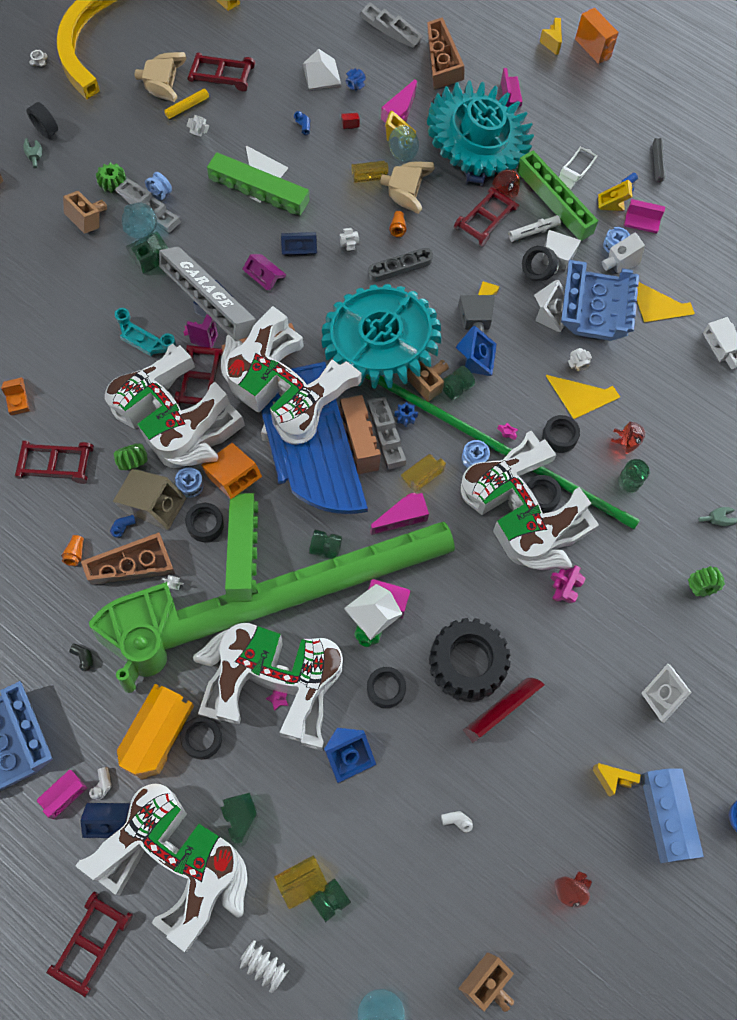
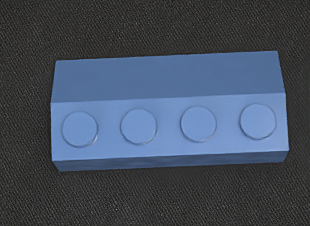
M662 769L641 774L660 863L704 857L683 769Z

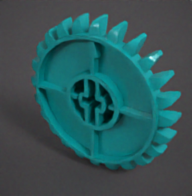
M468 80L464 93H462L459 83L456 82L452 94L446 86L442 97L437 93L434 104L431 103L427 125L429 126L428 135L434 138L432 144L435 148L441 150V157L448 158L452 166L457 165L461 167L463 172L471 171L476 176L485 173L488 177H493L495 172L498 175H505L507 170H515L519 165L520 157L529 153L532 145L529 144L534 134H528L533 124L521 125L528 114L527 111L515 116L514 114L520 102L517 101L507 107L506 103L510 95L508 92L499 101L496 100L497 86H494L487 96L485 95L484 82L480 83L476 93H473L471 80Z
M385 284L383 287L370 285L369 289L366 290L358 288L354 295H344L343 303L336 302L333 305L334 312L327 313L325 317L326 323L323 324L321 330L323 336L321 339L322 349L327 347L325 349V358L329 360L334 357L333 360L339 365L348 362L360 371L361 383L358 386L362 384L366 374L370 375L372 388L375 389L380 375H384L388 388H392L393 374L395 373L398 374L404 384H407V369L409 368L417 377H420L419 361L430 368L431 357L429 353L438 356V345L436 343L441 344L442 336L439 332L441 331V323L437 319L435 309L429 308V302L426 299L421 298L418 300L417 292H405V287L402 286L395 289L391 288L390 284Z

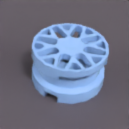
M154 172L152 178L145 180L147 190L157 200H163L166 194L172 192L171 184L159 172Z
M621 227L610 229L603 242L606 252L609 253L612 246L630 236L629 232Z
M479 440L468 442L462 453L464 466L469 468L475 463L487 462L490 456L488 446Z
M186 467L179 470L175 476V485L186 498H194L203 491L204 482L201 473L197 469Z

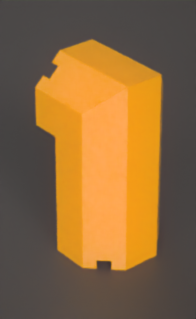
M154 684L117 749L119 766L141 780L160 774L168 760V753L194 708L193 703L189 700L185 703L182 701L183 696L164 686L159 687L157 684Z

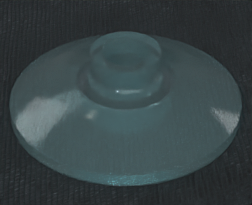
M402 125L396 127L391 132L389 147L397 159L408 161L416 156L419 149V140L412 128Z

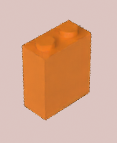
M594 7L582 13L575 40L599 64L611 58L619 32Z
M233 443L217 453L218 460L216 462L201 464L207 477L230 499L262 477L256 463Z

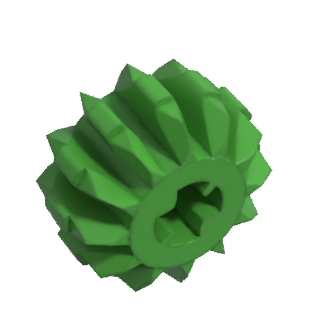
M110 162L109 165L103 164V168L98 167L96 179L100 188L105 192L109 190L112 193L113 190L126 180V175L122 167H119L117 163L113 165Z
M140 443L124 446L113 453L115 464L119 470L133 469L148 461L146 449Z
M712 566L696 570L688 579L692 592L695 596L701 597L716 594L725 585L724 577L717 567L712 568Z

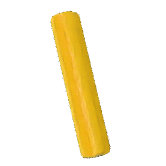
M202 89L166 108L164 113L168 119H171L208 99L209 93L206 89Z

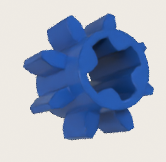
M354 68L346 73L348 76L346 84L350 89H355L356 91L365 86L366 76L362 70Z
M408 402L402 406L398 404V411H395L394 417H398L397 423H401L405 427L410 423L415 424V418L418 417V412L414 411L415 405H410Z

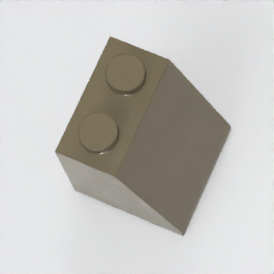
M131 469L113 502L123 512L130 515L134 514L135 517L168 531L186 497L167 477Z

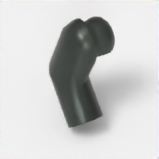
M73 643L69 652L79 657V668L82 671H89L94 662L91 651Z

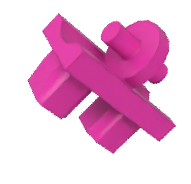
M575 565L568 570L560 569L559 573H552L553 587L556 588L552 599L555 601L563 600L568 603L576 601L578 593L573 591L572 587L573 585L577 588L581 587L586 579L579 573L580 567Z

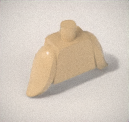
M184 52L164 53L152 60H147L144 70H135V79L143 80L145 89L155 97L175 102L177 95L172 87L176 69L185 63L186 54Z
M408 162L402 166H396L391 176L382 174L380 185L388 186L389 196L396 204L419 214L422 206L416 197L422 177L434 171V162Z

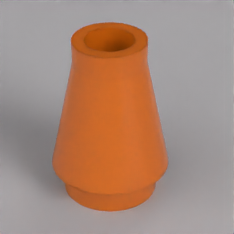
M402 211L394 213L389 227L394 237H402L407 230Z
M78 535L72 536L61 555L64 564L77 566L81 562L83 537Z

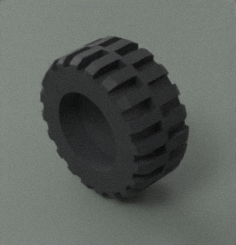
M462 618L461 622L457 620L450 622L448 627H443L439 635L437 634L429 656L431 676L435 677L434 682L436 685L443 688L442 691L446 695L450 693L454 699L464 698L466 702H471L472 699L479 701L485 696L489 697L505 680L511 663L509 661L511 656L510 649H506L508 644L506 639L500 638L501 632L497 628L495 630L490 628L492 624L488 622L485 625L481 624L480 619L474 618L473 621H469L468 618ZM472 643L479 646L488 658V668L485 673L478 677H466L458 673L450 661L451 651L456 645Z

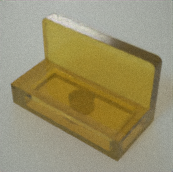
M376 161L352 164L351 169L354 183L381 180L382 174L388 175V163Z
M428 454L401 474V478L416 493L444 472L446 463L441 458L436 461L431 454Z
M314 855L274 876L289 909L329 887Z

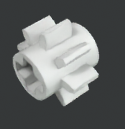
M197 115L189 118L187 127H190L189 132L197 136L207 133L209 125L206 124V119Z
M352 228L343 229L344 233L339 234L341 247H346L347 251L355 250V245H359L358 232H353Z
M578 348L570 353L568 363L571 369L583 371L590 366V360L593 358L589 351L586 352V350Z

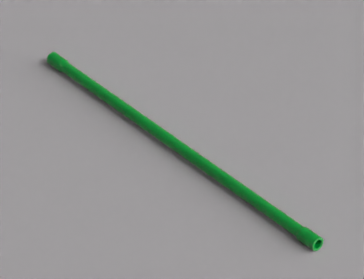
M366 374L365 378L370 380V375ZM380 375L378 385L470 437L484 442L488 447L504 456H507L512 450L394 382L392 388H388L385 378ZM543 466L532 470L538 475L552 477L561 488L572 494L575 489L579 488V486ZM581 488L591 502V505L618 519L619 522L633 530L636 528L640 519Z

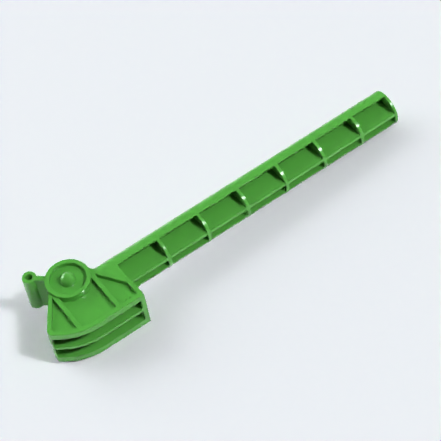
M443 521L256 584V593L252 594V601L227 602L225 594L176 610L173 597L166 582L120 597L108 603L89 621V626L99 643L126 662L124 668H120L116 672V678L126 693H132L136 689L135 681L138 676L150 677L156 675L164 668L167 662V649L455 551L454 540L448 525Z

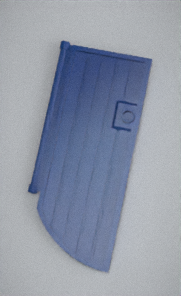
M321 362L292 368L291 370L308 385L321 376L326 368V363ZM278 392L261 410L278 475V483L284 484L289 480L292 494L308 505L323 511L338 514L368 512L336 399L323 406L316 433L312 439L301 444H290L280 437L272 421L270 408L274 405L273 402H276L281 397Z

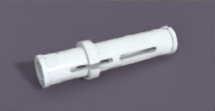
M555 215L551 218L539 219L536 223L509 231V238L511 242L539 232L545 233L548 229L560 226V218L558 215Z

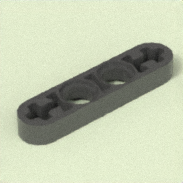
M421 248L374 263L368 268V278L371 281L378 282L428 266L432 263L433 252L429 248ZM410 259L413 261V264L407 265L404 261ZM393 264L397 269L390 270L388 266Z

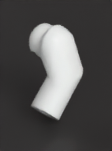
M108 767L97 770L99 783L94 788H91L89 792L92 799L100 800L110 790L111 779Z
M461 811L441 815L443 826L455 824L465 833L470 832L473 828L472 820Z

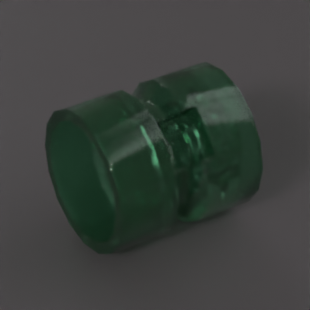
M460 366L452 372V375L449 374L442 379L444 381L443 392L451 400L457 399L464 391H468L476 384L474 376L465 366Z
M632 459L627 462L618 477L620 487L627 492L638 491L650 474L649 466L640 459Z
M315 529L310 543L309 554L318 557L323 554L326 559L338 557L342 536L332 533L328 536L326 532Z
M335 878L324 885V891L318 890L309 897L325 923L336 915L337 909L342 910L351 903ZM334 895L336 899L330 903L328 897Z

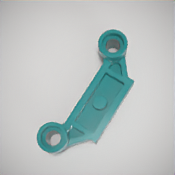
M119 308L115 311L116 321L119 323L122 331L120 338L124 342L149 356L166 353L171 344L176 346L175 337L172 334H163L159 339L131 323V316L126 308Z

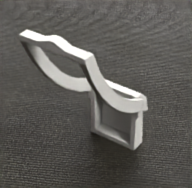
M580 146L571 160L562 168L559 178L572 190L574 184L585 175L598 155L592 153L590 149ZM582 149L595 157L580 175L567 167Z

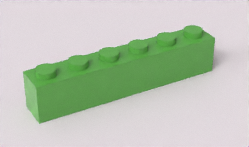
M533 150L520 157L517 168L519 175L548 207L559 216L560 220L577 239L582 241L593 235L598 224L596 217Z
M216 152L207 166L208 178L212 181L238 190L245 195L253 196L260 201L270 203L275 207L287 210L291 214L301 216L310 201L309 189Z
M254 493L238 494L230 499L225 584L227 602L252 601V594L256 593V580H253V576H257V564L253 563V561L257 559V547H254V544H258L257 531L254 532V528H258V516H255V513L259 512L258 501L254 500Z

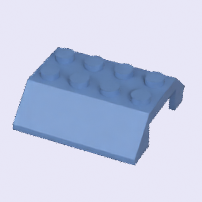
M569 260L561 323L575 335L609 341L626 337L628 333L633 332L637 305L635 302H637L638 288L636 287L639 284V275L633 274V270L623 268L619 277L587 272V262Z
M21 681L0 690L2 695L0 696V791L38 773L53 760Z

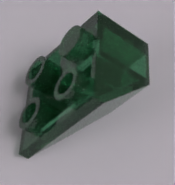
M158 231L127 245L126 249L144 274L159 266V250L168 249V246Z
M250 793L226 798L223 800L224 806L221 807L224 819L227 822L230 821L231 828L228 829L230 838L234 844L237 843L240 847L246 845L258 818V813Z

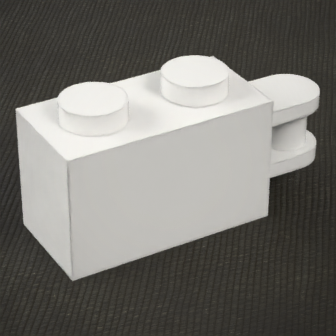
M728 317L708 323L703 331V335L719 362L726 360L731 369L736 368L737 332L734 324L730 322Z

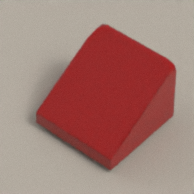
M358 113L341 114L343 129L360 127Z

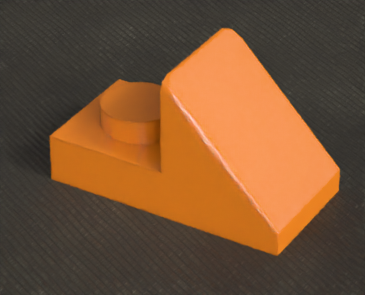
M23 378L4 381L1 389L6 396L9 414L15 415L30 411Z

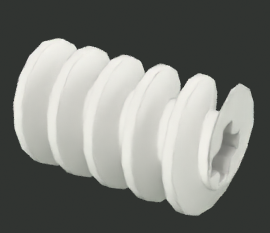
M253 940L240 958V969L249 966L247 974L250 976L256 972L255 981L263 977L262 986L265 987L271 984L269 992L273 993L288 971L283 972L285 968L284 963L278 967L276 966L277 957L269 961V951L262 955L263 946L254 949L256 941Z

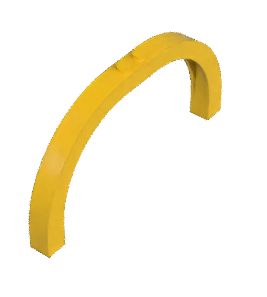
M76 0L66 11L59 25L57 49L62 67L70 83L86 100L100 92L97 79L80 63L75 55L76 41L87 21L117 0ZM216 0L227 11L240 4V0Z

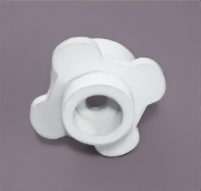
M34 50L30 55V65L45 66V60L48 58L47 54L41 50Z
M168 575V578H162L164 583L167 582L171 589L179 590L180 585H184V583L179 582L180 578Z

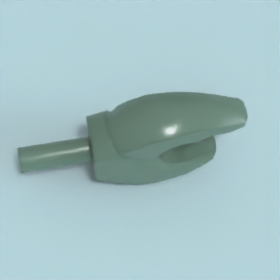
M26 138L23 144L24 153L33 162V168L36 169L38 167L37 161L42 156V147L37 140H35V146L30 147L29 140Z
M730 507L714 509L710 512V516L698 518L699 522L711 521L712 524L723 527L737 524V518L726 517V514L735 511Z

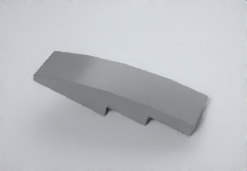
M371 2L365 6L359 15L387 36L412 48L423 38V35L398 15L395 18L386 9L380 11Z
M127 178L115 189L141 214L168 233L181 223L180 218L168 211L165 204L153 198L150 191Z
M381 397L368 400L367 404L387 468L392 469L405 466L406 458L401 448L395 420L386 398Z

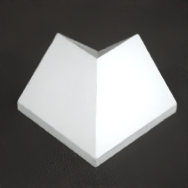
M320 49L303 63L309 91L341 86L335 59Z
M555 280L534 295L540 306L535 321L557 332H561L564 327L561 323L565 289L559 280Z
M377 584L344 608L370 640L402 616V612L392 593Z
M667 663L641 694L661 722L665 723L692 692L672 666Z

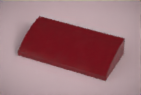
M526 678L463 729L464 733L474 743L545 684L535 678Z

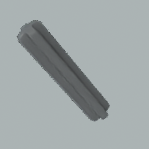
M655 138L653 141L655 180L663 182L666 177L662 138Z

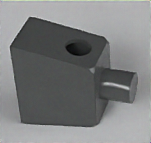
M460 295L458 308L464 329L470 330L473 326H476L483 333L484 330L490 329L494 295Z

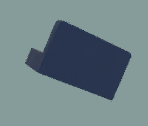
M316 232L281 233L282 254L317 253Z
M87 803L80 820L82 838L111 837L127 822L130 803Z

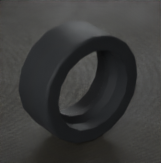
M36 102L27 108L26 112L30 121L41 135L48 138L58 131V125L54 117L42 103Z
M538 245L531 247L523 256L522 269L530 279L538 281L548 280L557 270V255L548 247ZM537 253L546 254L549 261L547 269L542 274L534 273L531 267L532 259Z
M557 415L547 421L542 439L548 442L554 452L565 453L575 447L580 437V428L573 418L566 415ZM554 426L566 427L572 434L571 440L566 443L556 441L550 434L551 428Z
M538 475L531 478L526 484L530 490L534 486L542 485L552 491L553 500L550 503L538 504L543 514L553 511L561 499L560 485L555 479L546 475Z
M198 503L191 507L186 514L185 523L187 531L197 541H213L223 531L224 520L222 513L218 507L211 503ZM206 512L213 514L216 518V526L209 532H198L195 530L193 521L197 515Z
M381 667L370 674L367 681V695L374 705L380 708H392L403 700L406 692V681L397 669ZM391 676L397 681L399 686L398 693L394 698L384 700L376 695L374 684L379 677Z
M200 716L189 720L184 725L180 741L188 755L202 760L212 757L220 749L222 733L215 721L208 717ZM203 725L213 731L214 740L208 749L199 751L191 747L189 735L195 727Z

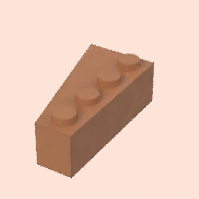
M443 17L427 22L434 90L464 80V64Z
M363 395L340 399V407L338 408L341 418H343V425L357 473L363 474L378 471L381 453L377 449V440L373 436L371 421H367L368 411Z
M159 532L81 561L87 580L91 585L175 574Z

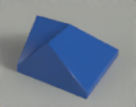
M473 326L467 332L456 348L466 357L464 372L491 376L493 375L497 344L476 326Z
M337 728L324 748L337 783L376 765L364 730Z

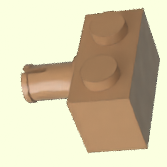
M79 191L63 196L64 214L84 234L99 228V213L107 210L105 201L101 199L91 203Z
M440 360V362L430 368L419 361L420 377H417L409 368L407 369V380L427 402L442 393L444 381L439 375L449 369L447 363L443 364L444 360Z
M487 952L458 989L474 1006L482 1011H485L494 1000L503 1012L510 1010L507 1004L509 1003L513 1006L514 1000L502 988L514 973L499 957Z

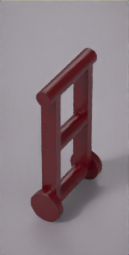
M197 52L187 80L190 82L199 80L235 85L237 90L245 92L248 89L246 81L250 69H254L256 63L251 57H244L243 61L202 56L201 53ZM199 64L218 65L215 75L197 73ZM225 66L242 68L241 78L222 76Z
M490 187L488 190L489 194L465 218L460 216L453 227L456 230L461 228L479 240L481 247L488 241L489 233L512 210L516 211L519 208V204L493 187ZM493 197L508 206L498 217L483 208ZM477 213L492 222L482 234L467 224Z
M187 345L186 352H189L192 360L194 353L215 355L211 373L191 370L184 373L181 391H176L174 397L178 406H180V403L196 405L203 399L185 396L189 378L210 380L209 390L210 385L215 382L219 358L223 354L222 349Z
M24 440L20 449L15 478L22 479L23 475L72 478V481L76 483L86 484L88 483V477L85 476L89 452L94 451V445L87 442H80L78 447L34 445ZM28 451L50 452L47 470L25 469ZM58 453L81 454L78 471H55Z
M95 891L90 895L84 906L88 911L55 966L51 965L46 974L83 997H86L91 989L87 986L119 930L124 931L133 917L132 913L128 912L124 915L97 899L99 893ZM95 909L117 922L103 948L81 935ZM75 944L97 957L82 983L60 970Z

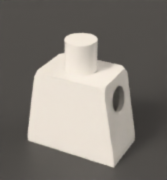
M549 230L544 247L550 248L557 255L558 266L554 273L556 274L558 269L563 271L567 269L568 261L572 260L575 256L581 240ZM543 253L542 263L548 265V257Z
M636 232L610 248L609 257L602 261L603 268L606 271L613 268L616 273H620L622 268L629 269L640 264L645 244Z

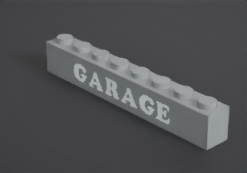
M179 246L159 250V267L234 340L249 336L252 327L256 323L254 316Z

